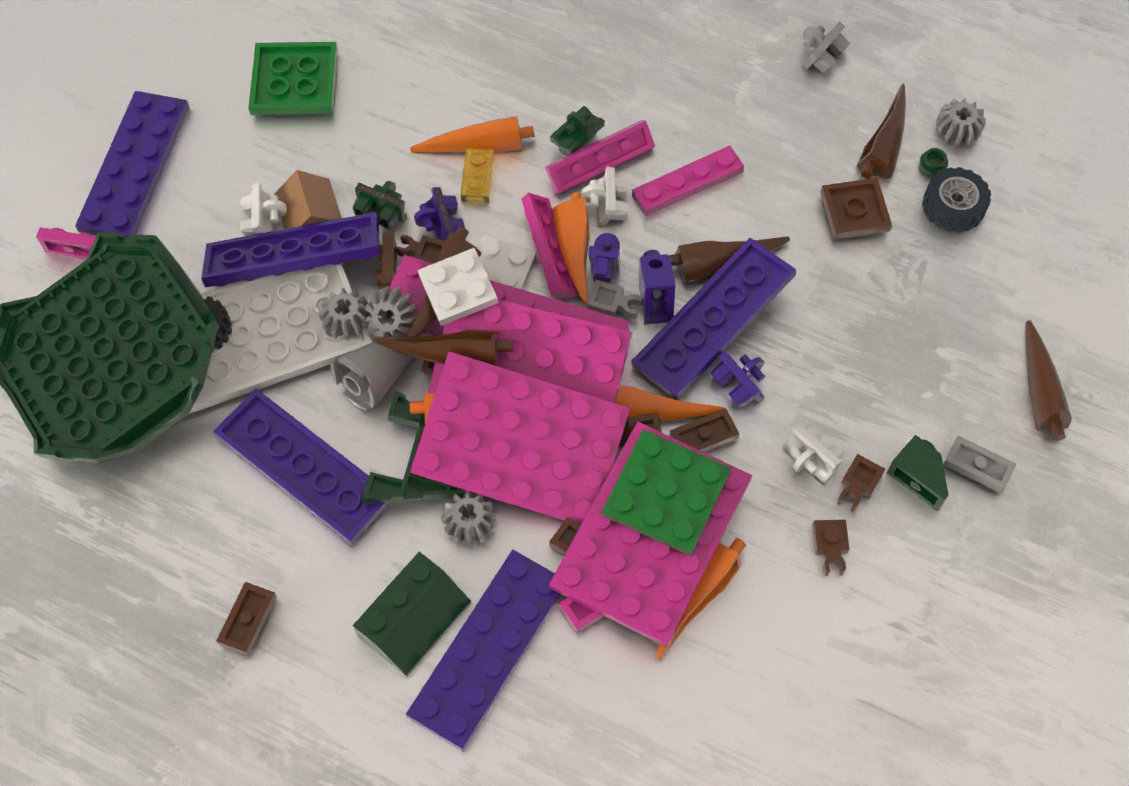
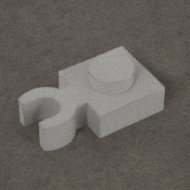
M596 280L588 299L587 309L613 317L619 311L626 318L635 320L637 319L638 311L629 308V306L636 305L641 307L642 297L636 294L624 296L623 287Z

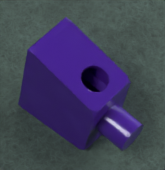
M648 250L639 258V290L642 297L641 306L644 324L665 323L674 317L676 285L670 256L667 254L660 255V252L657 250ZM653 290H661L662 295L659 298H654Z

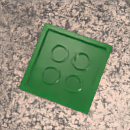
M255 43L248 107L250 115L333 114L338 54L337 43Z
M643 429L602 510V516L692 556L732 468Z

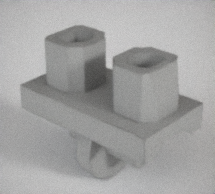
M839 21L826 36L824 35L825 29L822 26L807 27L803 32L805 41L803 45L806 49L811 47L815 49L801 65L808 69L813 64L817 69L825 73L836 61L826 49L829 48L839 57L850 45V42L841 34L845 26Z

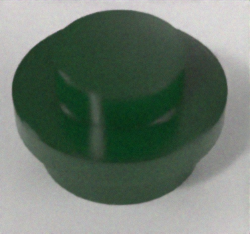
M931 148L921 155L919 165L926 174L936 176L937 172L947 169L948 158L943 150Z

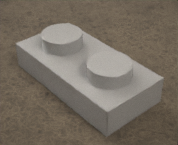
M957 436L943 466L1002 494L1016 463Z

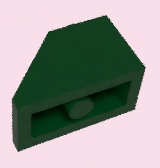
M914 435L894 458L887 474L936 511H939L949 496L942 456L931 442Z

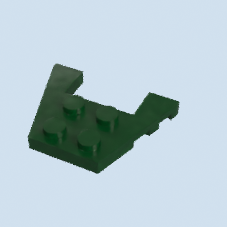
M395 391L388 413V421L418 428L404 478L398 479L370 472L363 495V503L453 499L455 494L463 499L465 492L463 489L410 473L425 427V413L410 414V401L406 399L405 395Z

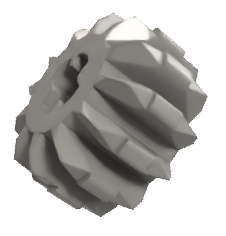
M953 98L949 104H944L940 114H938L936 119V126L939 127L938 135H945V142L955 141L956 147L961 142L968 146L973 140L977 141L986 125V118L983 117L984 109L976 108V102L972 104L967 103L966 98L961 102Z
M388 286L383 287L380 292H375L371 295V302L366 305L365 310L371 313L367 316L366 321L374 322L373 332L382 330L383 337H389L391 334L393 337H401L403 333L410 332L413 326L412 323H414L417 314L413 312L417 308V304L408 301L411 293H406L403 296L400 287H395L391 290Z
M342 288L341 294L338 295L330 292L331 300H322L321 305L323 309L319 310L320 320L323 321V329L326 332H331L335 339L343 334L344 338L348 341L352 333L360 337V328H368L369 322L366 319L371 313L365 310L368 304L367 299L364 296L359 297V293L355 289L347 294L344 288Z
M470 491L465 493V498L463 499L455 494L453 496L455 504L446 503L444 508L447 513L441 516L442 523L446 525L444 528L446 535H454L453 539L457 544L465 538L469 547L473 543V538H477L479 542L483 543L485 541L483 533L492 534L494 531L491 523L496 521V514L491 512L493 504L490 501L484 502V496L480 494L472 498ZM469 515L474 516L475 519L471 520V518H469ZM464 517H467V519H469V521L466 522V521L463 520V518H464Z

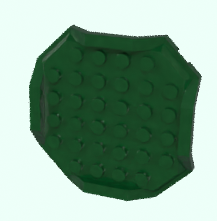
M98 232L86 260L37 296L0 304V386L8 394L31 433L34 443V454L44 458L103 463L140 451L190 413L204 386L219 323L215 313L186 271L156 235L135 234V237H122L119 233Z

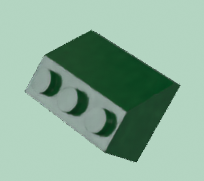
M419 551L352 626L358 638L404 676L408 677L471 604V600L444 570Z

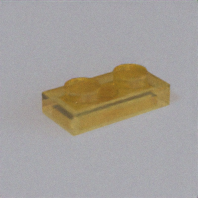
M466 148L460 194L461 201L489 203L494 150Z

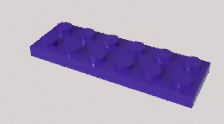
M135 90L76 222L75 227L78 232L89 233L97 236L98 232L119 233L122 237H135L189 109L187 100Z
M377 212L206 243L201 276L204 287L224 286L233 282L252 281L260 277L279 276L287 272L311 270L314 267L331 264L338 265L347 261L365 260L379 256V219Z
M749 238L631 360L632 367L672 398L678 400L796 276V269L752 238Z
M257 388L213 431L215 437L350 545L356 542L391 503H363V495L369 475Z
M512 549L408 709L406 717L464 752L562 595L549 588V583L555 573Z

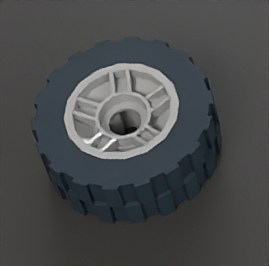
M950 167L944 171L941 170L937 172L936 176L931 178L925 191L922 203L924 205V213L927 214L930 222L932 221L935 223V226L941 227L945 231H956V233L965 230L969 231L974 226L977 227L990 205L991 191L988 189L989 185L986 181H983L979 174L977 175L969 169Z

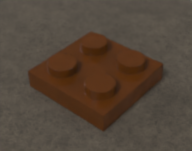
M878 178L822 185L820 193L834 240L890 232L892 223Z

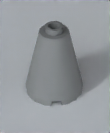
M373 342L338 357L331 363V373L336 385L341 382L345 387L346 391L342 394L356 407L368 410L370 407L372 409L377 406L413 359V356L397 352Z

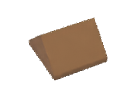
M296 170L274 193V195L278 196V200L284 202L287 206L286 215L281 217L284 229L341 219L329 178Z

